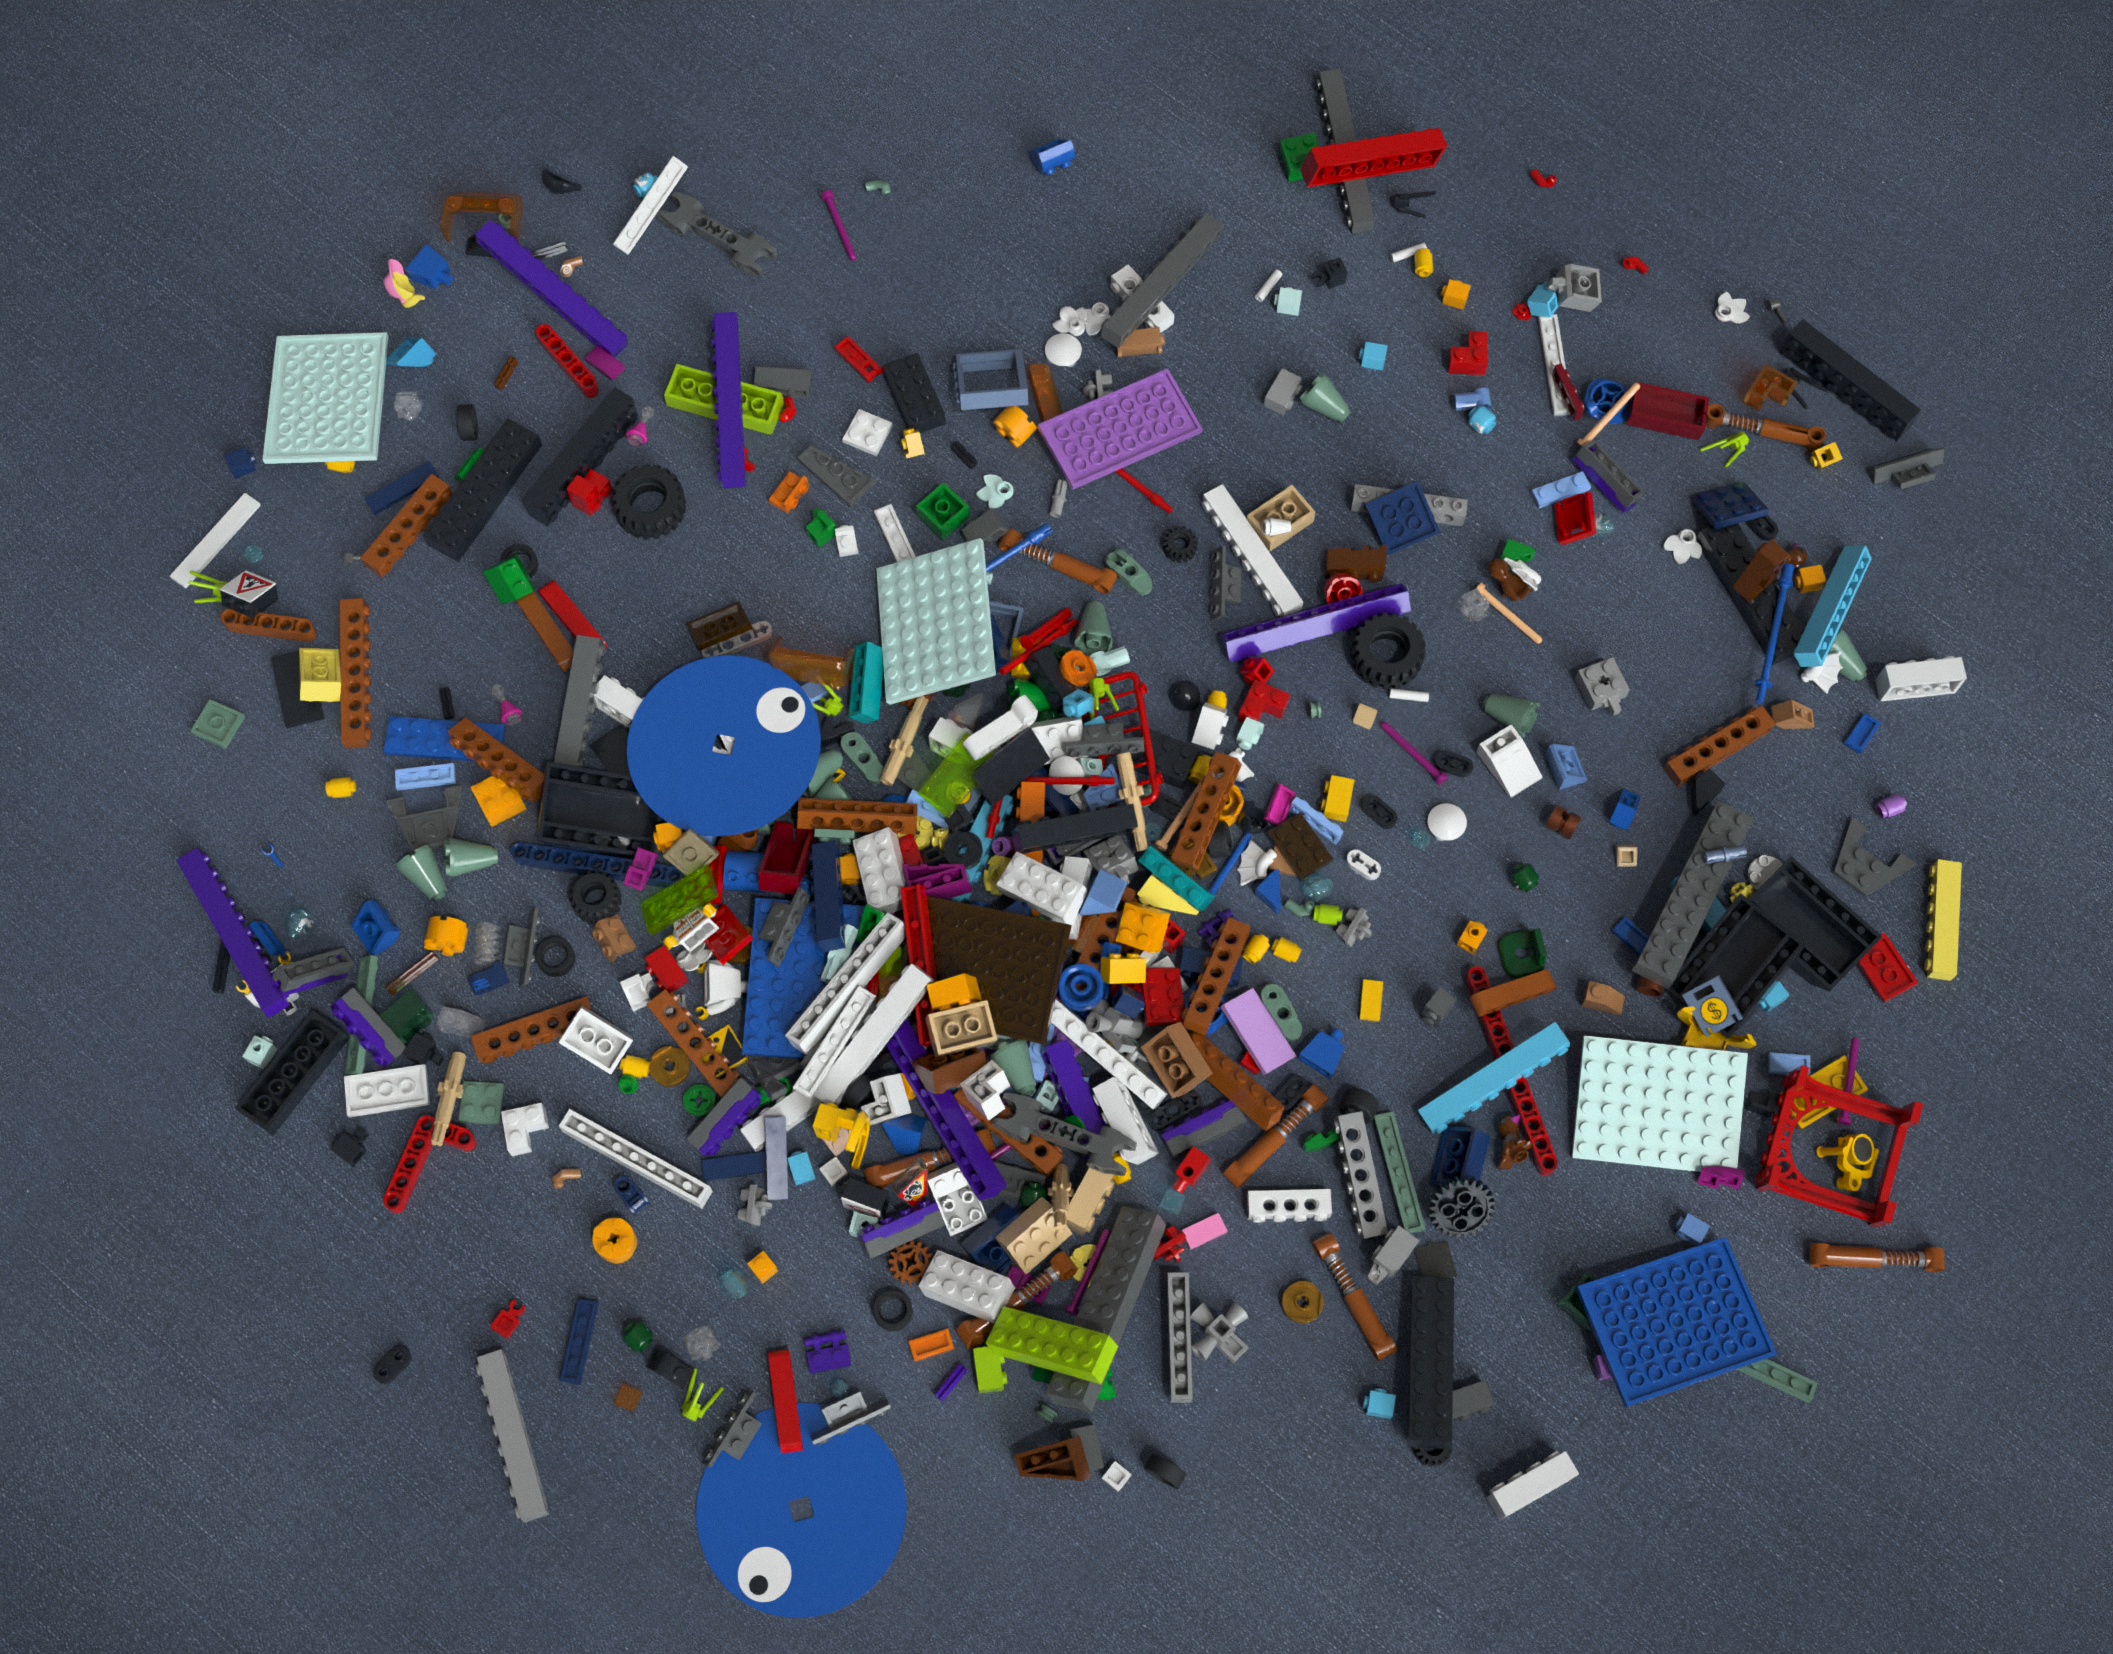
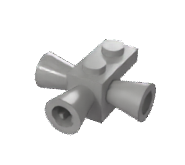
M1100 1000L1097 1006L1090 1010V1014L1086 1019L1087 1030L1091 1033L1102 1032L1103 1037L1113 1044V1048L1120 1053H1133L1137 1046L1128 1037L1132 1039L1140 1037L1143 1030L1140 1020L1131 1019L1128 1015L1109 1007L1105 1000Z
M1203 1302L1190 1316L1192 1320L1206 1328L1203 1334L1205 1337L1191 1345V1350L1200 1360L1206 1361L1214 1347H1216L1234 1364L1248 1350L1249 1347L1234 1334L1235 1326L1248 1319L1247 1313L1238 1304L1233 1303L1225 1316L1220 1314L1215 1319Z

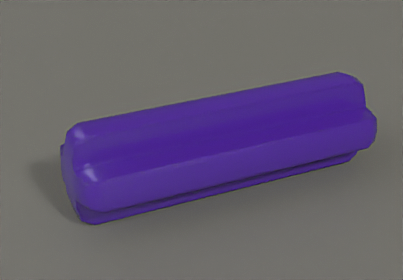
M958 1363L934 1393L935 1397L940 1401H944L967 1372V1368Z

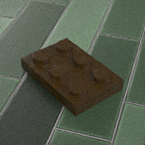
M739 601L686 623L699 651L753 629Z
M1301 812L1269 830L1267 833L1299 881L1333 862L1332 856Z

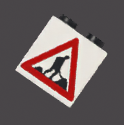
M247 570L220 588L222 606L250 618H254L278 600L275 582Z
M849 1178L847 1183H843L840 1191L844 1208L876 1217L879 1221L884 1218L890 1203L887 1191Z

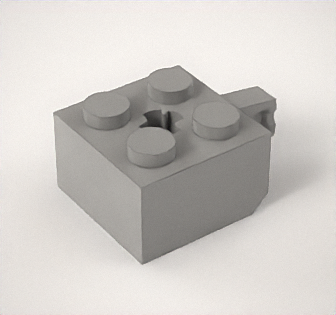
M1568 264L1556 273V278L1552 277L1547 282V289L1558 293V306L1591 312L1602 302L1599 269Z
M1612 657L1578 670L1574 680L1588 708L1594 710L1603 706L1608 708L1612 716L1620 714L1621 707L1619 703L1621 699L1627 697L1630 689L1614 658Z
M1114 836L1083 851L1085 858H1088L1092 864L1091 872L1095 878L1099 870L1102 869L1125 880L1129 884L1128 875L1138 871L1135 856L1120 836Z
M1400 1226L1396 1230L1391 1229L1382 1242L1385 1245L1383 1247L1379 1245L1371 1257L1373 1263L1370 1267L1372 1269L1367 1279L1373 1284L1378 1285L1384 1278L1394 1277L1419 1240Z

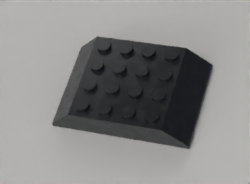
M546 762L537 841L553 847L625 858H635L638 847L654 853L655 839L653 832H657L658 815L642 799L631 776Z
M1792 856L1749 898L1755 905L1806 943L1791 968L1809 984L1829 992L1882 938L1876 930Z
M1740 893L1682 965L1673 984L1667 990L1687 1005L1682 996L1684 993L1719 975L1743 1016V1019L1738 1020L1736 1015L1733 1014L1732 1016L1736 1022L1719 1031L1729 1039L1746 1023L1790 969L1806 943ZM1709 985L1695 992L1698 999H1701L1715 991L1712 985Z

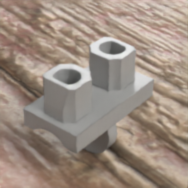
M1095 370L1096 385H1093V381H1088V385L1083 388V393L1088 395L1091 400L1095 399L1096 394L1098 399L1112 393L1113 390L1103 391V387H1112L1111 375H1101V370Z
M1350 908L1346 914V920L1352 923L1349 927L1340 924L1336 930L1337 935L1344 939L1345 944L1349 947H1352L1356 939L1361 941L1363 937L1370 938L1372 935L1371 930H1369L1371 923L1368 922L1369 917L1365 914L1367 911L1363 908H1360L1359 911Z
M750 1185V1188L741 1190V1201L748 1202L747 1208H740L738 1210V1219L754 1226H760L761 1216H765L766 1209H772L773 1205L767 1202L768 1196L764 1195V1189L758 1188L757 1185Z

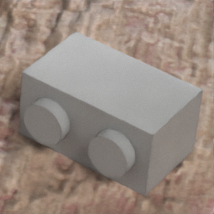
M1282 368L1265 396L1264 406L1284 416L1287 410L1290 411L1295 395L1299 396L1303 388L1301 385L1302 378Z

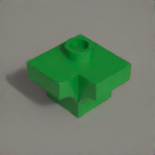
M817 507L812 511V522L805 527L807 535L819 548L836 536V524L824 510H820Z

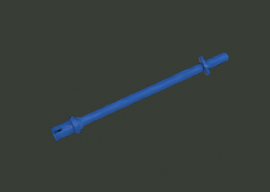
M1046 522L1036 530L1029 531L1026 539L987 563L986 573L1030 544L1037 545L1041 539L1052 534L1053 531L1050 530L1049 524Z
M1789 563L1783 565L1781 576L1777 581L1780 590L1761 679L1755 680L1754 683L1755 686L1759 687L1756 703L1763 704L1766 689L1772 688V682L1768 681L1787 590L1793 585L1792 575L1795 566Z

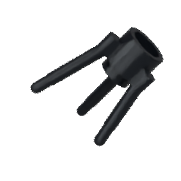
M1437 192L1395 194L1394 208H1399V213L1426 218V215L1405 209V207H1409L1410 198L1436 195Z
M1790 368L1783 377V380L1786 381L1784 386L1793 393L1805 409L1808 406L1792 387L1793 385L1798 386L1803 380L1829 393L1827 388L1802 375L1794 368Z

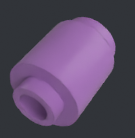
M1894 794L1880 800L1875 805V810L1881 819H1888L1904 812L1907 803L1903 796Z
M999 837L993 842L992 849L996 855L1013 857L1015 855L1012 837Z

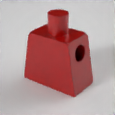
M1193 1146L1176 1170L1175 1175L1178 1179L1172 1188L1182 1194L1188 1185L1194 1187L1212 1162L1211 1158ZM1187 1170H1193V1174L1190 1177L1185 1176Z

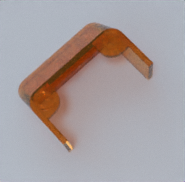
M461 191L448 196L444 201L441 228L446 241H451L454 213L458 211L501 212L505 215H512L510 230L512 236L517 239L519 244L524 206L522 197L516 193Z
M779 636L769 649V664L773 668L782 670L793 680L830 685L833 689H842L851 679L855 648H850L843 658L782 648L783 637Z

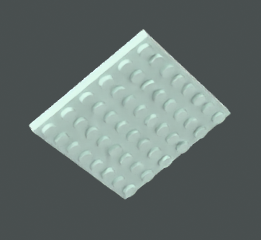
M387 332L277 336L263 451L264 464L377 460L389 339Z
M981 538L876 568L886 702L889 705L996 676L984 542Z
M1583 1036L1571 1157L1701 1172L1703 1167L1711 1166L1737 1169L1748 1053Z

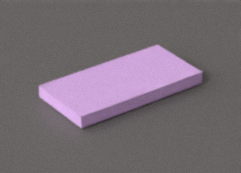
M1254 988L1221 1006V1009L1263 1076L1296 1057Z

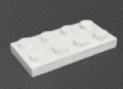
M425 1064L344 1076L348 1117L430 1105L427 1066Z

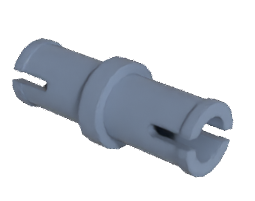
M1745 845L1730 848L1724 846L1719 850L1705 851V863L1709 864L1720 861L1725 863L1731 859L1747 857Z

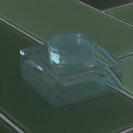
M1167 1188L1159 1209L1178 1216L1186 1196Z

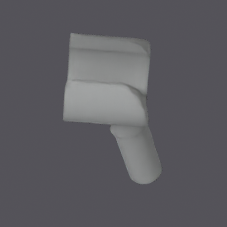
M1136 1049L1133 1053H1127L1126 1055L1132 1062L1139 1058L1150 1063L1148 1058Z

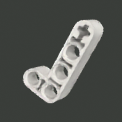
M1023 695L1012 704L1010 711L968 737L963 742V746L974 760H978L1032 725L1037 718L1038 710L1030 699Z

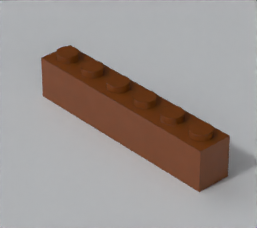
M1197 1032L1189 1034L1213 1073L1206 1078L1212 1085L1265 1131L1279 1122L1285 1107L1204 1035Z

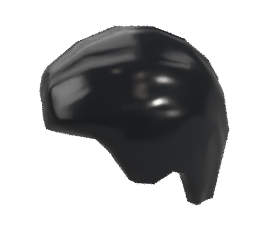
M1183 680L1177 682L1170 690V696L1176 708L1182 711H1192L1199 705L1200 692L1198 687L1191 681Z
M1254 801L1246 802L1238 815L1241 828L1250 834H1260L1268 827V823L1264 819L1263 809L1255 807Z

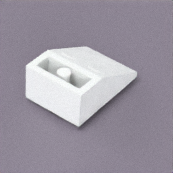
M1512 724L1479 744L1476 753L1510 798L1543 778L1523 739Z
M956 1162L927 1174V1184L934 1201L938 1204V1209L941 1212L950 1236L988 1220L981 1201L978 1200Z

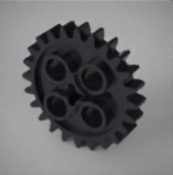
M1466 1175L1463 1176L1462 1180H1459L1455 1176L1454 1182L1448 1178L1447 1185L1440 1183V1190L1434 1188L1436 1195L1429 1196L1431 1202L1427 1204L1429 1207L1427 1211L1431 1223L1434 1224L1436 1230L1440 1229L1442 1235L1447 1232L1449 1238L1455 1234L1456 1238L1459 1239L1461 1234L1468 1238V1233L1471 1232L1475 1236L1476 1229L1482 1232L1481 1226H1488L1487 1219H1493L1491 1213L1495 1212L1493 1206L1495 1201L1492 1198V1192L1489 1191L1487 1185H1483L1481 1180L1476 1182L1472 1176L1468 1181Z

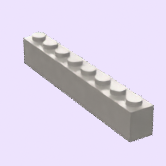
M500 1349L477 1357L478 1364L475 1366L478 1375L483 1378L484 1384H481L484 1396H488L489 1404L486 1406L489 1416L494 1418L495 1424H492L495 1437L498 1436L500 1444L497 1445L501 1457L504 1456L506 1465H503L504 1473L511 1480L512 1485L509 1486L511 1497H515L517 1506H514L516 1516L526 1523L549 1515V1509L506 1354Z

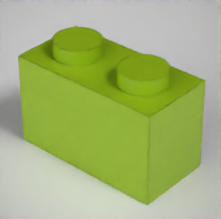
M989 1347L974 1348L979 1394L1004 1390L1003 1384H1008L1006 1371L1002 1372L1001 1363H1005L1004 1357L996 1355Z

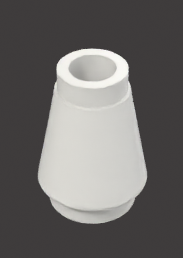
M1268 517L1262 522V532L1268 536L1291 532V522Z

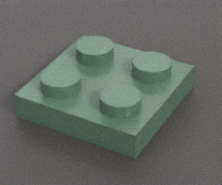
M209 699L190 732L194 736L227 749L245 715Z
M815 829L814 837L821 843L835 840L839 841L841 845H852V840L857 839L858 836L854 830Z
M464 1081L458 1121L460 1123L500 1125L505 1084Z

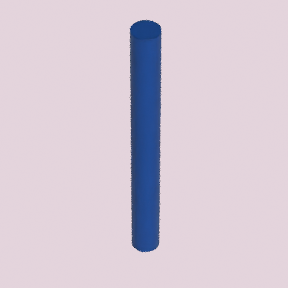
M1245 832L1209 888V891L1214 895L1252 836L1249 833Z

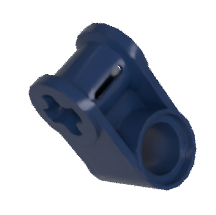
M620 1176L615 1180L614 1189L634 1216L637 1215L636 1212L643 1206L650 1204V1201L628 1177ZM622 1183H629V1189L624 1192L619 1191V1186Z

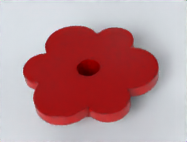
M1527 302L1517 303L1516 308L1512 310V314L1517 316L1519 321L1523 319L1529 321L1532 316Z

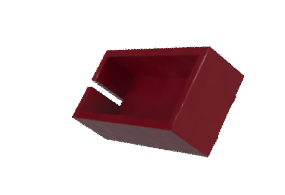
M1636 382L1640 385V388L1629 399L1626 425L1699 440L1705 431L1709 397Z
M775 822L759 869V890L795 895L797 888L802 885L810 860L809 853H812V844H815V829H797L796 826V841H793V823Z

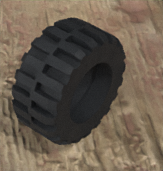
M645 464L641 468H638V466L633 467V471L629 472L627 470L623 473L624 477H619L616 481L617 486L613 487L611 502L617 521L624 528V531L628 534L632 532L633 537L640 538V536H643V539L649 540L650 537L659 539L660 535L663 534L667 536L670 534L671 529L676 530L678 522L681 523L683 521V514L686 513V500L683 488L676 475L670 473V470L666 468L661 469L659 465L650 467L649 464ZM654 491L666 496L664 504L653 512L643 513L632 508L634 500L645 492Z
M1381 613L1380 617L1377 614L1373 615L1370 621L1366 619L1357 628L1350 651L1352 667H1356V674L1363 676L1362 680L1365 683L1371 682L1373 683L1372 686L1376 688L1379 685L1389 690L1390 686L1397 689L1400 688L1401 683L1405 686L1410 683L1411 679L1417 676L1425 657L1426 642L1422 639V631H1417V625L1414 622H1408L1409 618L1405 616L1400 618L1396 613H1393L1392 616L1388 615V613ZM1381 639L1393 640L1402 646L1406 656L1399 662L1385 663L1378 660L1372 654L1370 646Z

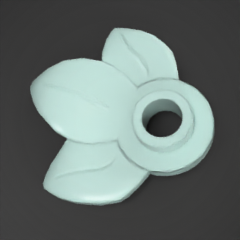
M985 475L984 481L986 486L979 490L976 496L982 501L989 502V508L994 509L1001 507L1005 500L1011 498L1014 489L1010 483L1002 481L997 475ZM1002 490L1008 491L1007 493H1001Z

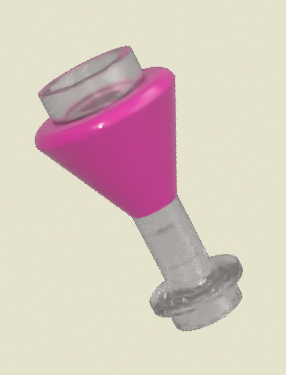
M649 406L641 408L642 417L639 423L626 432L627 441L633 446L639 447L647 442L646 424L648 419L653 418L655 415L654 409Z
M496 684L491 687L490 694L496 696L501 704V722L508 726H513L521 721L522 710L506 699L503 693L505 687L501 684Z

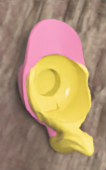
M389 259V273L383 279L388 294L399 299L406 308L416 305L420 300H425V296L415 294V289L404 274L402 265L394 259Z

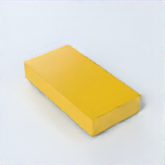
M1363 979L1360 1020L1380 1021L1383 992L1382 981Z

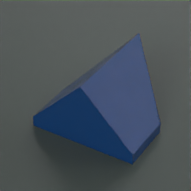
M906 1114L882 1123L898 1154L906 1156L918 1154L927 1118Z

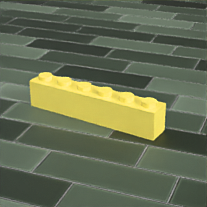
M1938 859L1929 869V877H1932L1928 888V895L1931 896V900L1927 907V914H1930V921H1928L1926 926L1929 940H1927L1925 950L1928 952V959H1926L1924 966L1928 978L1951 981L1957 975L1961 862Z

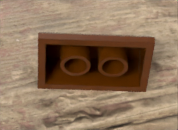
M975 1047L935 1057L934 1053L912 1060V1065L925 1089L934 1094H943L950 1088L961 1087V1082L986 1065L985 1052Z

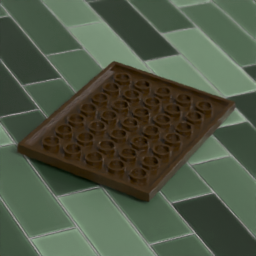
M927 896L937 982L963 973L976 977L982 1001H988L997 1035L1046 1045L1072 925ZM906 946L899 979L902 977L901 973L908 965L910 966L908 946ZM915 1008L908 1016L916 1017Z

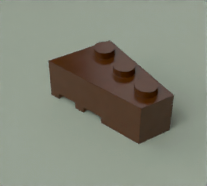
M1773 539L1767 544L1763 542L1757 548V553L1752 557V561L1733 586L1749 603L1776 579L1789 556Z
M1387 544L1381 545V548L1369 549V546H1363V550L1353 551L1351 547L1328 549L1325 578H1330L1336 573L1345 572L1353 575L1358 581L1368 580L1372 583L1382 581L1386 567Z
M1080 1435L1014 1455L1020 1476L1084 1481L1092 1477Z

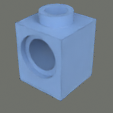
M1688 1213L1684 1218L1680 1217L1675 1225L1677 1228L1675 1235L1696 1247L1701 1244L1710 1225Z

